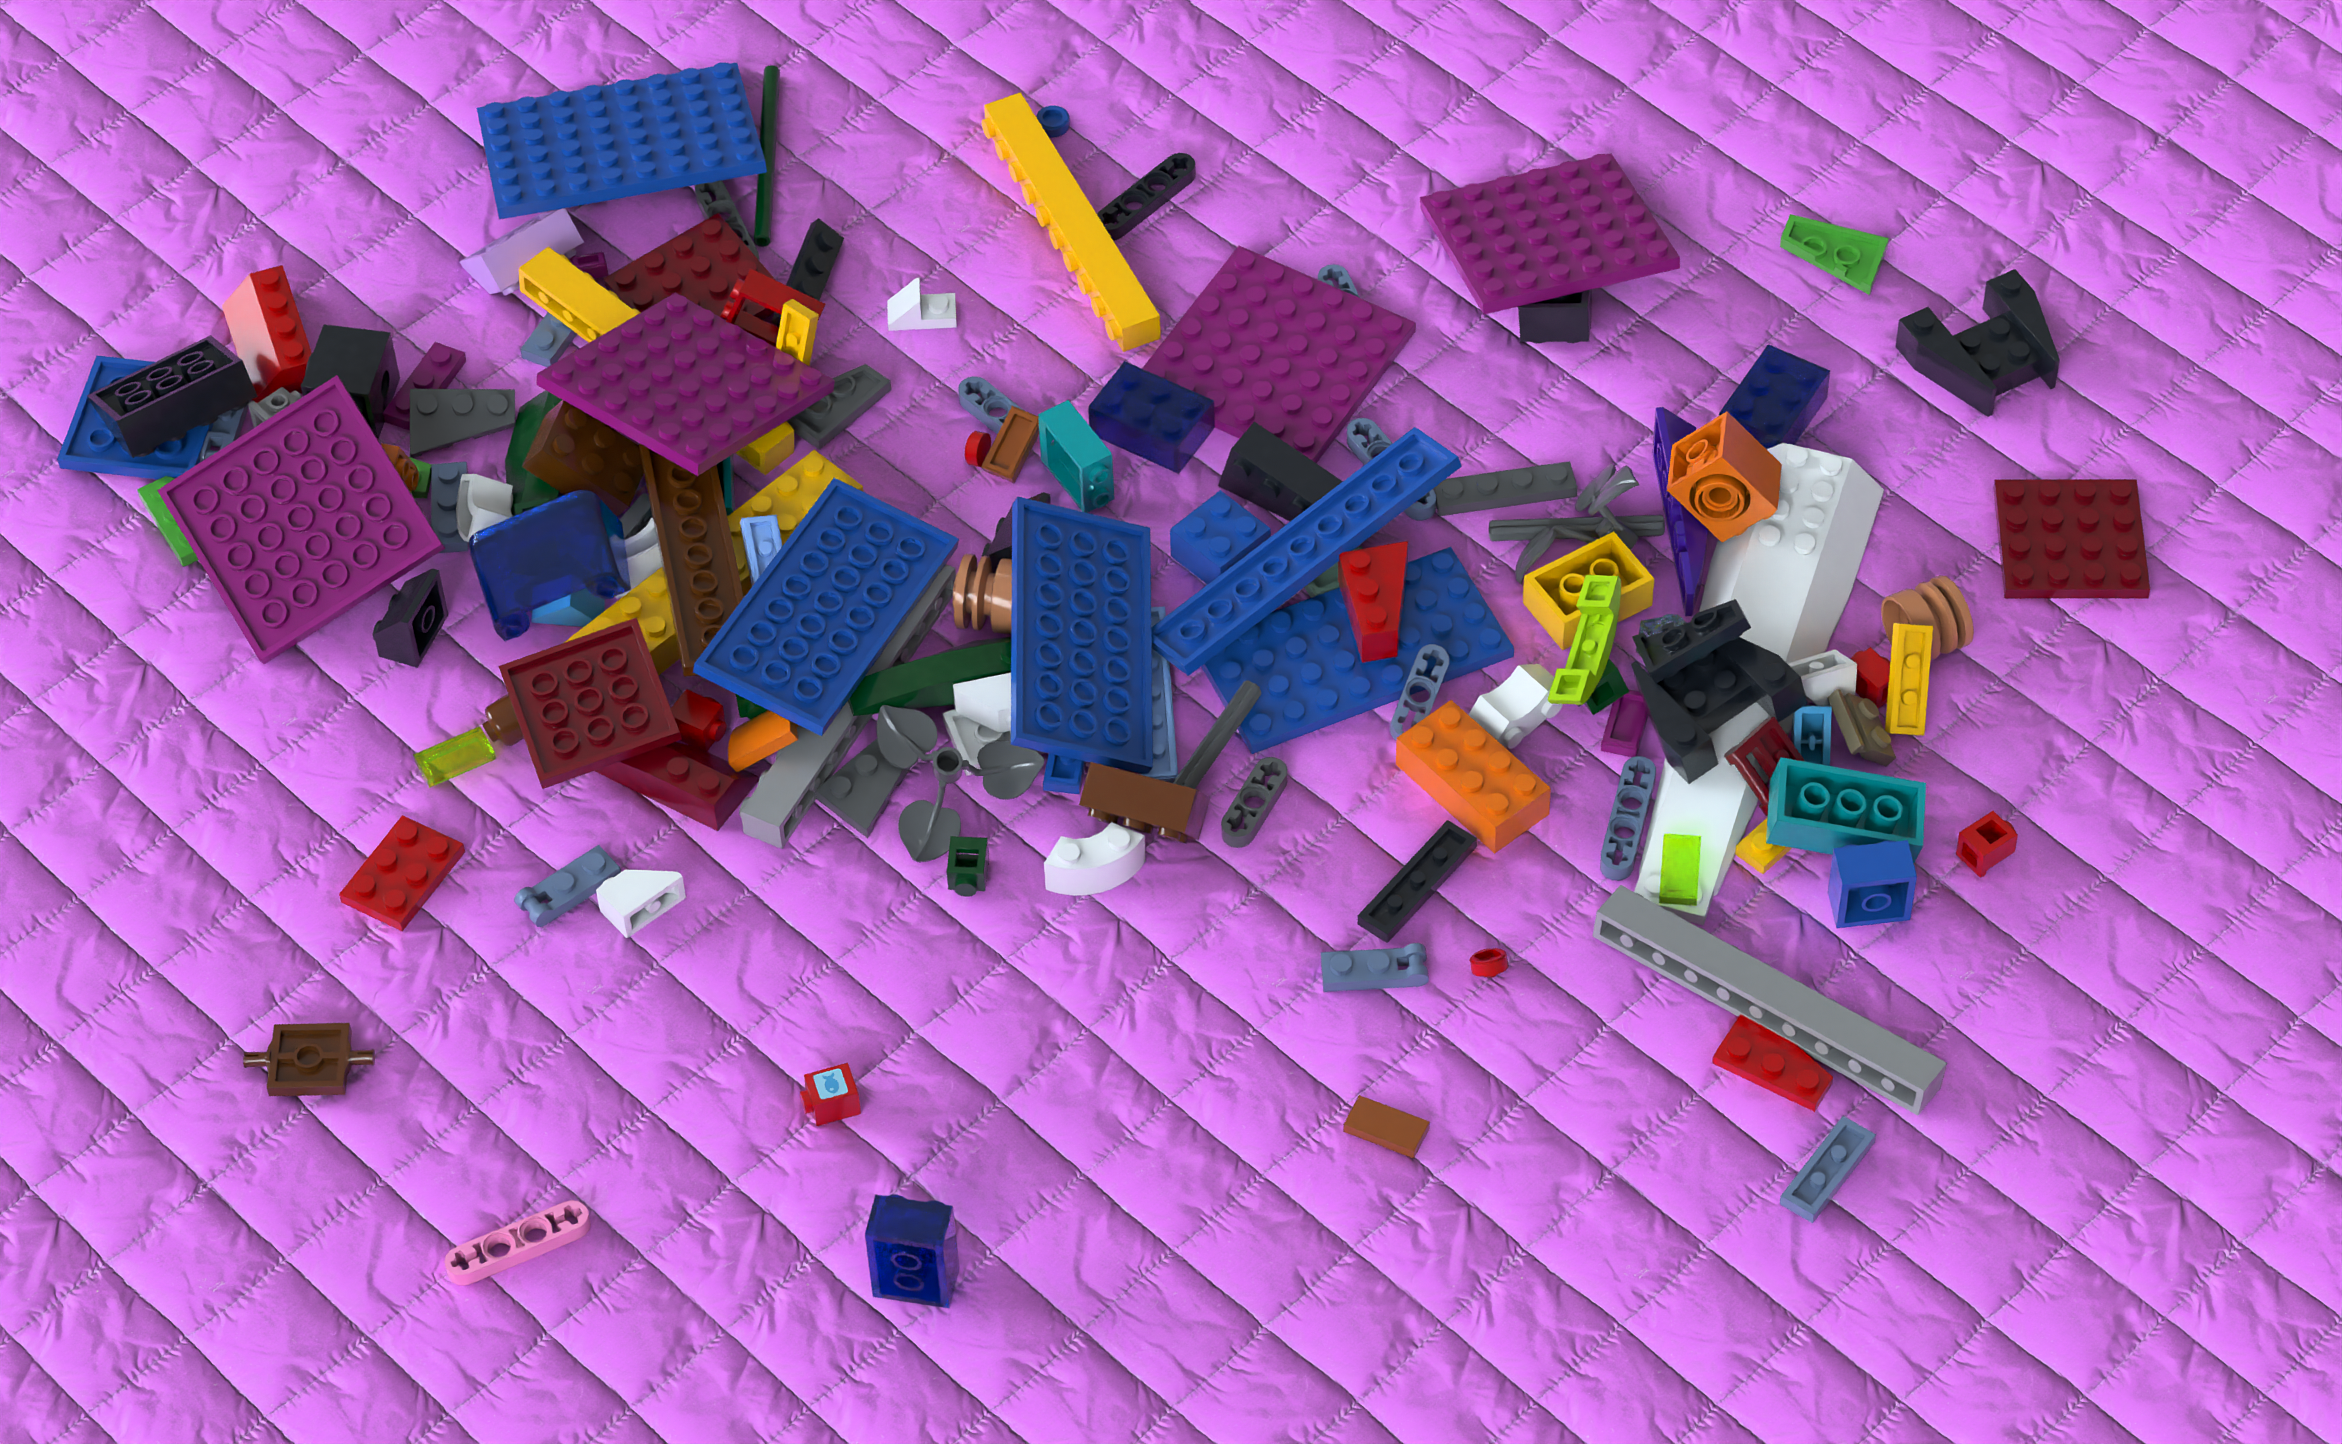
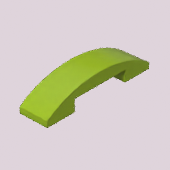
M1585 576L1576 605L1582 615L1565 669L1557 668L1547 699L1550 703L1583 705L1597 687L1607 665L1617 628L1621 596V579L1619 576Z

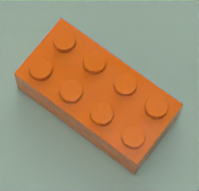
M1452 700L1396 738V765L1494 854L1549 815L1551 788Z

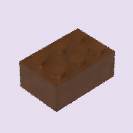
M564 400L559 402L545 415L522 465L524 469L607 523L613 521L630 506L644 474L639 445Z
M1090 762L1079 805L1088 809L1087 816L1093 817L1095 820L1108 824L1111 822L1117 824L1118 819L1124 820L1123 825L1130 827L1132 830L1152 834V830L1155 828L1159 830L1158 835L1186 844L1188 837L1199 840L1210 797L1197 789Z

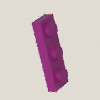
M434 342L384 410L385 422L410 431V389H447L466 362L465 352Z

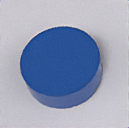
M1060 106L1044 107L1036 115V118L1050 138L1060 137L1069 130V114Z

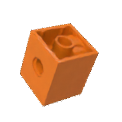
M1726 411L1672 444L1667 491L1723 543L1733 536L1743 534L1748 527L1756 522L1770 518L1778 510L1782 464Z

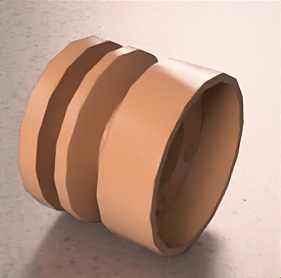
M966 553L963 555L953 587L952 602L956 628H968L972 617L973 629L980 631L987 616H990L993 633L1011 635L1012 559L1002 558L996 573H992V564L989 556H982L977 567L975 554Z
M1936 576L1931 578L1929 582L1919 583L1915 590L1906 588L1885 597L1882 601V623L1891 646L1894 623L1933 626L1930 661L1936 659L1940 652L1949 654L1956 648L1961 649L1968 646L1973 641L1974 629L1969 607L1959 588L1947 576Z

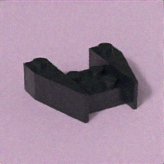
M2016 269L1986 281L1982 309L1990 319L1952 335L1932 310L1926 307L1899 319L1895 347L1913 369L1987 417L1993 415L1995 396L2038 377H2041L2048 387L2053 389L2057 380L2060 359L2036 293Z
M1741 637L1726 642L1711 651L1705 658L1692 662L1680 669L1674 676L1665 678L1658 683H1655L1652 677L1636 661L1631 664L1638 690L1666 760L1688 784L1719 764L1712 738L1708 734L1757 702L1771 717H1775L1779 723L1807 704L1801 676L1779 655Z

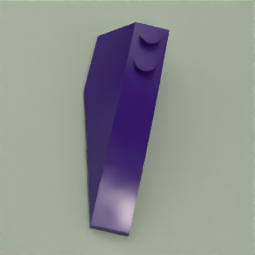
M1657 407L1655 411L1652 455L1686 617L1693 615L1701 588L1706 559L1708 529L1667 491L1672 444L1694 432L1696 427L1664 407Z

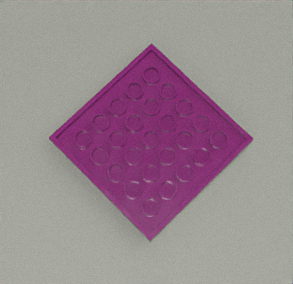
M1612 153L1596 154L1591 158L1566 161L1553 167L1532 169L1527 173L1501 176L1496 180L1479 184L1472 183L1462 188L1437 191L1432 195L1420 197L1422 212L1483 314L1680 268V256Z
M1238 246L1132 380V391L1239 439L1253 422H1256L1317 463L1416 332V322L1242 246Z
M674 293L538 372L536 385L698 476L832 393L835 380L795 359L792 355L744 331L739 326L726 322L723 318L693 303L686 297Z
M337 375L157 490L259 661L263 664L274 659L445 549L344 383Z

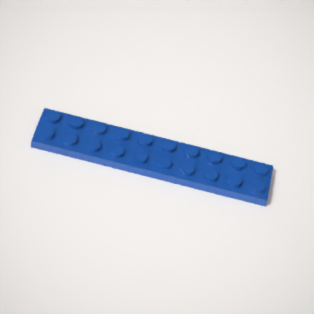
M1414 427L1151 627L1152 649L1189 676L1339 561V554L1354 550L1462 467L1459 457Z

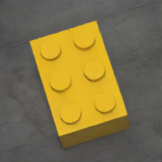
M1611 532L1524 576L1523 604L1562 651L1571 647L1582 615L1576 605L1586 575L1620 577L1621 596L1618 622L1652 606L1654 577L1615 532Z

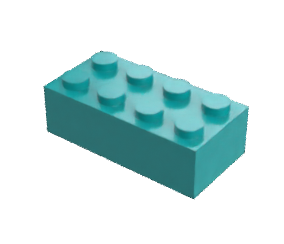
M1780 757L1770 779L1766 843L1833 855V848H1840L1846 845L1853 844L1858 846L1876 844L1887 840H1908L1913 862L1915 863L1923 848L1926 783Z

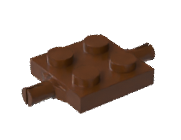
M350 1023L274 1024L272 1041L267 1051L244 1052L243 1065L244 1068L267 1067V1091L269 1096L345 1095L347 1075L352 1065H374L375 1050H352Z

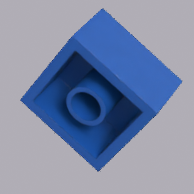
M1220 490L1170 529L1171 557L1208 585L1271 537V528Z
M1887 840L1876 844L1858 846L1851 844L1840 848H1833L1828 896L1836 929L1908 921L1911 919L1917 874L1908 840Z

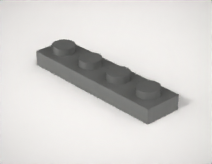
M1570 461L1448 478L1433 488L1436 494L1438 516L1577 497V485Z

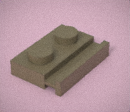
M1836 689L1827 697L1852 755L1860 752L1862 758L1883 766H1888L1896 759L1890 744L1891 738L1884 730L1879 719V710L1870 699H1863L1850 693L1843 696L1839 689Z

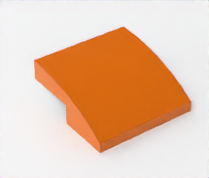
M767 710L737 726L729 738V765L736 772H739L798 740L797 727L800 725Z

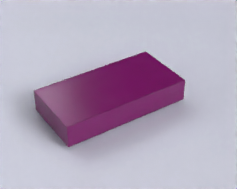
M1629 690L1628 693L1613 702L1601 742V751L1628 757L1637 756L1648 719V712L1639 691Z

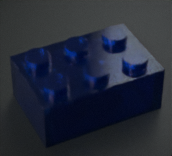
M1768 344L1721 409L1719 416L1727 411L1766 449L1781 443L1795 445L1827 399L1830 370Z
M1126 361L1123 362L1088 406L1089 426L1100 439L1178 474L1215 428L1214 400Z
M875 1194L865 1231L873 1297L950 1309L960 1269L953 1206L934 1200L923 1202L906 1199L900 1195L884 1196Z

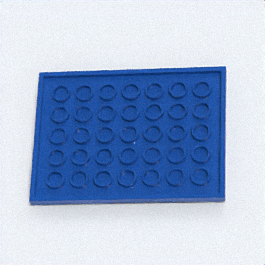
M722 62L715 64L713 67L702 69L687 68L679 73L667 75L654 74L648 78L633 81L624 79L615 84L604 86L590 85L581 90L570 92L556 91L550 95L535 98L529 96L522 97L517 101L507 103L492 102L484 107L477 108L499 220L767 172L765 158L737 62Z

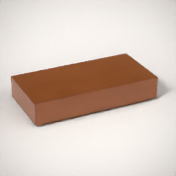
M1011 406L981 468L990 474L1015 483L1039 435L1038 416Z
M1361 1095L1358 1096L1343 1124V1132L1411 1158H1415L1430 1129V1122Z

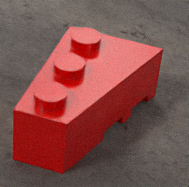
M1408 541L1339 554L1338 582L1362 663L1398 656L1408 569Z

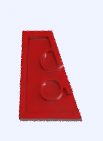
M1742 1014L1739 1015L1712 1059L1713 1064L1814 1112L1833 1082V1076L1798 1045Z

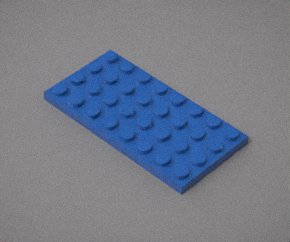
M833 478L694 663L693 673L823 736L956 551L959 538Z
M1018 496L1013 502L1011 745L1141 774H1148L1153 768L1151 541L1149 527Z
M1451 547L1408 562L1397 657L1362 663L1339 587L1271 612L1201 667L1225 708L1244 681L1249 680L1260 687V697L1237 728L1251 754L1399 700L1419 650L1426 645H1439L1448 653L1449 665L1442 683L1514 657V646ZM1430 656L1426 660L1427 666L1423 676L1430 677L1433 668L1437 665L1436 657ZM1414 686L1410 689L1409 693L1413 695L1426 689L1422 686Z

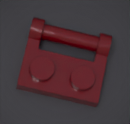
M1775 717L1765 719L1738 745L1724 754L1729 765H1735L1761 802L1759 807L1765 816H1768L1769 788L1746 756L1751 752L1769 779H1771L1780 757L1805 762Z

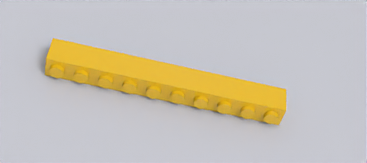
M1020 92L985 104V119L982 120V128L988 139L992 138L995 142L996 152L1000 160H1006L1008 163L1011 178L1015 183L1019 182L1022 186L1023 196L1027 204H1033L1035 207L1038 222L1042 227L1046 226L1049 230L1052 245L1056 250L1060 249L1062 251L1064 263L1069 272L1074 271L1082 294L1089 295L1097 318L1102 317L1105 321L1109 338L1112 341L1116 340L1123 352L1161 339L1159 313L1022 93Z
M549 246L519 268L520 291L589 343L640 314L637 309H632L622 302L613 291H607L599 285L589 273H583L571 264L565 255H559ZM785 421L735 453L766 475L794 453V429Z

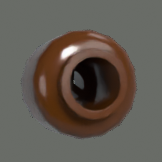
M508 694L485 708V716L488 721L482 725L493 742L500 739L504 745L512 746L524 739Z

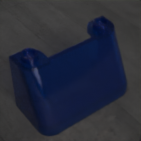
M577 490L482 529L469 538L470 556L494 629L504 641L517 638L529 629L530 620L526 612L584 588L601 599H611L631 590L622 522L592 491Z

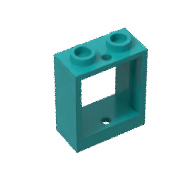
M1067 400L1038 414L1041 461L1082 512L1088 513L1096 508L1104 507L1114 500L1112 453L1070 401Z

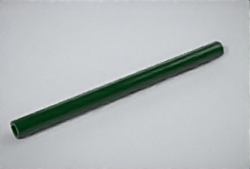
M774 65L765 67L763 76L760 144L767 172L757 175L754 243L760 247L768 246L771 241L780 69Z

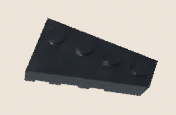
M1253 422L1231 448L1218 486L1288 521H1292L1343 481L1256 422Z

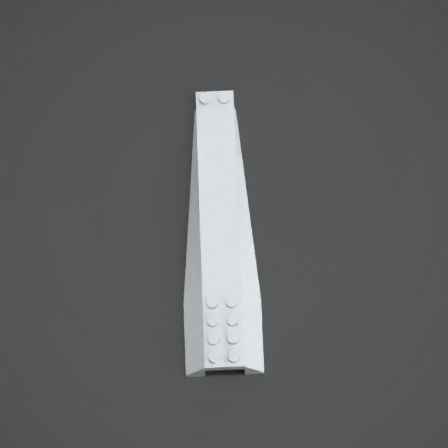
M1781 443L1767 449L1782 464L1778 510L1770 518L1762 519L1751 525L1739 536H1733L1723 543L1718 539L1710 562L1699 612L1736 599L1751 626L1740 637L1779 655L1786 663L1826 652L1832 633L1835 632L1849 601L1884 489L1851 458ZM1757 702L1708 734L1712 738L1719 764L1692 783L1688 784L1670 766L1665 757L1640 864L1639 879L1634 892L1689 922L1704 925L1713 896L1718 894L1734 859L1736 845L1742 840L1746 826L1757 807L1758 798L1735 765H1729L1724 757L1728 750L1738 745L1765 719L1771 718ZM1793 713L1779 722L1787 736L1792 729ZM1750 752L1746 757L1767 785L1769 777Z

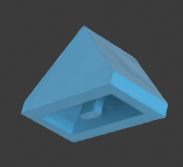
M572 574L534 587L531 623L584 627L604 612L605 593Z
M1804 705L1793 713L1791 742L1805 762L1830 766L1832 706Z

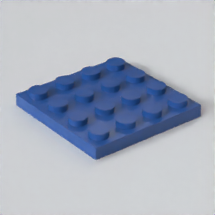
M96 356L57 461L61 469L149 479H161L169 476L175 479L200 463L203 444L208 431L212 430L214 423L190 429L185 437L177 441H166L156 446V450L147 456L132 458L120 446L90 403L87 395L155 362Z

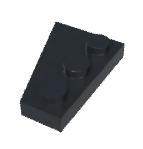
M1734 599L1696 613L1691 622L1676 626L1674 622L1661 626V633L1646 637L1643 632L1632 636L1650 676L1655 683H1658L1665 678L1674 676L1680 669L1692 662L1705 658L1711 651L1726 642L1739 638L1751 626L1741 606Z

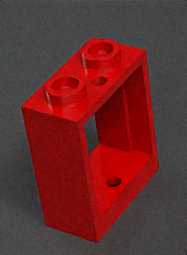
M750 268L745 281L737 279L729 296L735 299V302L728 300L720 317L776 348L779 328L742 311L741 308L746 298L781 315L783 304L794 299L819 314L818 320L826 304Z

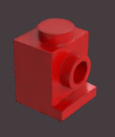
M1871 647L1865 651H1858L1851 657V660L1857 663L1855 692L1863 699H1870L1877 708H1880L1887 703L1890 661L1886 657L1880 656Z
M1991 811L1959 832L1956 855L1982 878L1986 875L1989 868L2015 852L2018 834L2010 822L2003 820L1994 811Z

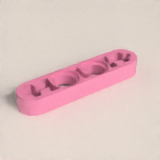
M566 1201L451 1249L444 1261L448 1278L457 1285L473 1284L582 1238L588 1233L591 1225L587 1207L579 1201ZM573 1216L574 1219L578 1220V1223L571 1225L566 1218ZM553 1222H555L556 1229L558 1228L557 1233H553L551 1225ZM532 1229H542L547 1233L544 1239L538 1242H530L525 1238ZM496 1244H506L510 1247V1251L505 1256L494 1257L489 1254L490 1249ZM481 1252L483 1253L484 1263L482 1264L480 1262V1258L477 1256V1254ZM465 1261L469 1268L462 1270L457 1263Z

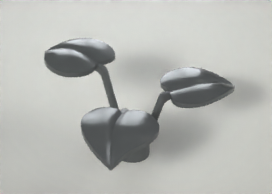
M1610 463L1582 491L1575 503V510L1581 512L1592 502L1588 513L1594 515L1599 511L1605 518L1595 531L1599 535L1598 539L1611 532H1615L1631 550L1638 540V535L1617 519L1606 504L1627 490L1639 486V483L1635 479L1630 467L1626 465L1615 473L1616 467ZM1558 525L1552 529L1547 526L1521 552L1516 564V580L1522 585L1525 572L1550 547L1557 535L1563 534L1588 544L1597 539Z
M883 705L880 708L876 730L879 749L883 757L890 764L901 769L911 768L919 758L925 762L933 761V773L939 781L935 806L929 801L918 800L906 806L899 818L898 830L900 838L915 862H928L941 857L949 851L950 837H959L961 831L959 814L953 809L941 807L946 785L956 782L961 777L963 770H967L975 776H983V787L991 796L1002 800H1010L1021 796L1029 789L1044 765V758L1035 750L1011 745V741H995L981 748L977 756L981 769L970 765L968 760H963L960 752L952 747H944L938 751H933L932 754H925L930 752L937 743V727L934 721L928 715L914 709L896 708Z

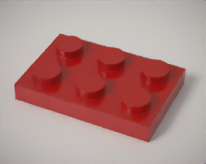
M402 815L339 893L341 903L403 931L465 853L464 844Z

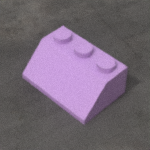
M557 209L540 213L459 262L489 294L502 291L505 296L520 288L519 268L549 246L559 255H565L569 259L577 253L575 247L584 243L566 209Z

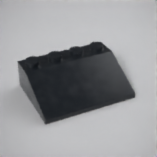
M210 335L87 395V397L120 446L134 458L151 454L156 450V446L166 441H177L185 437L190 429L214 423L218 420L219 415L229 410L237 411L246 407L250 403L249 401L258 397L242 359Z

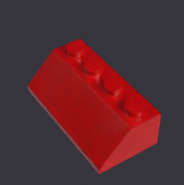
M283 265L250 273L223 303L222 309L237 356L242 359L258 395L252 401L254 400L258 403L281 387L289 393L295 390L302 394L301 384L312 351Z

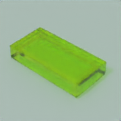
M480 726L413 754L415 763L429 788L496 759L495 751Z
M1664 833L1659 903L1697 906L1701 836Z

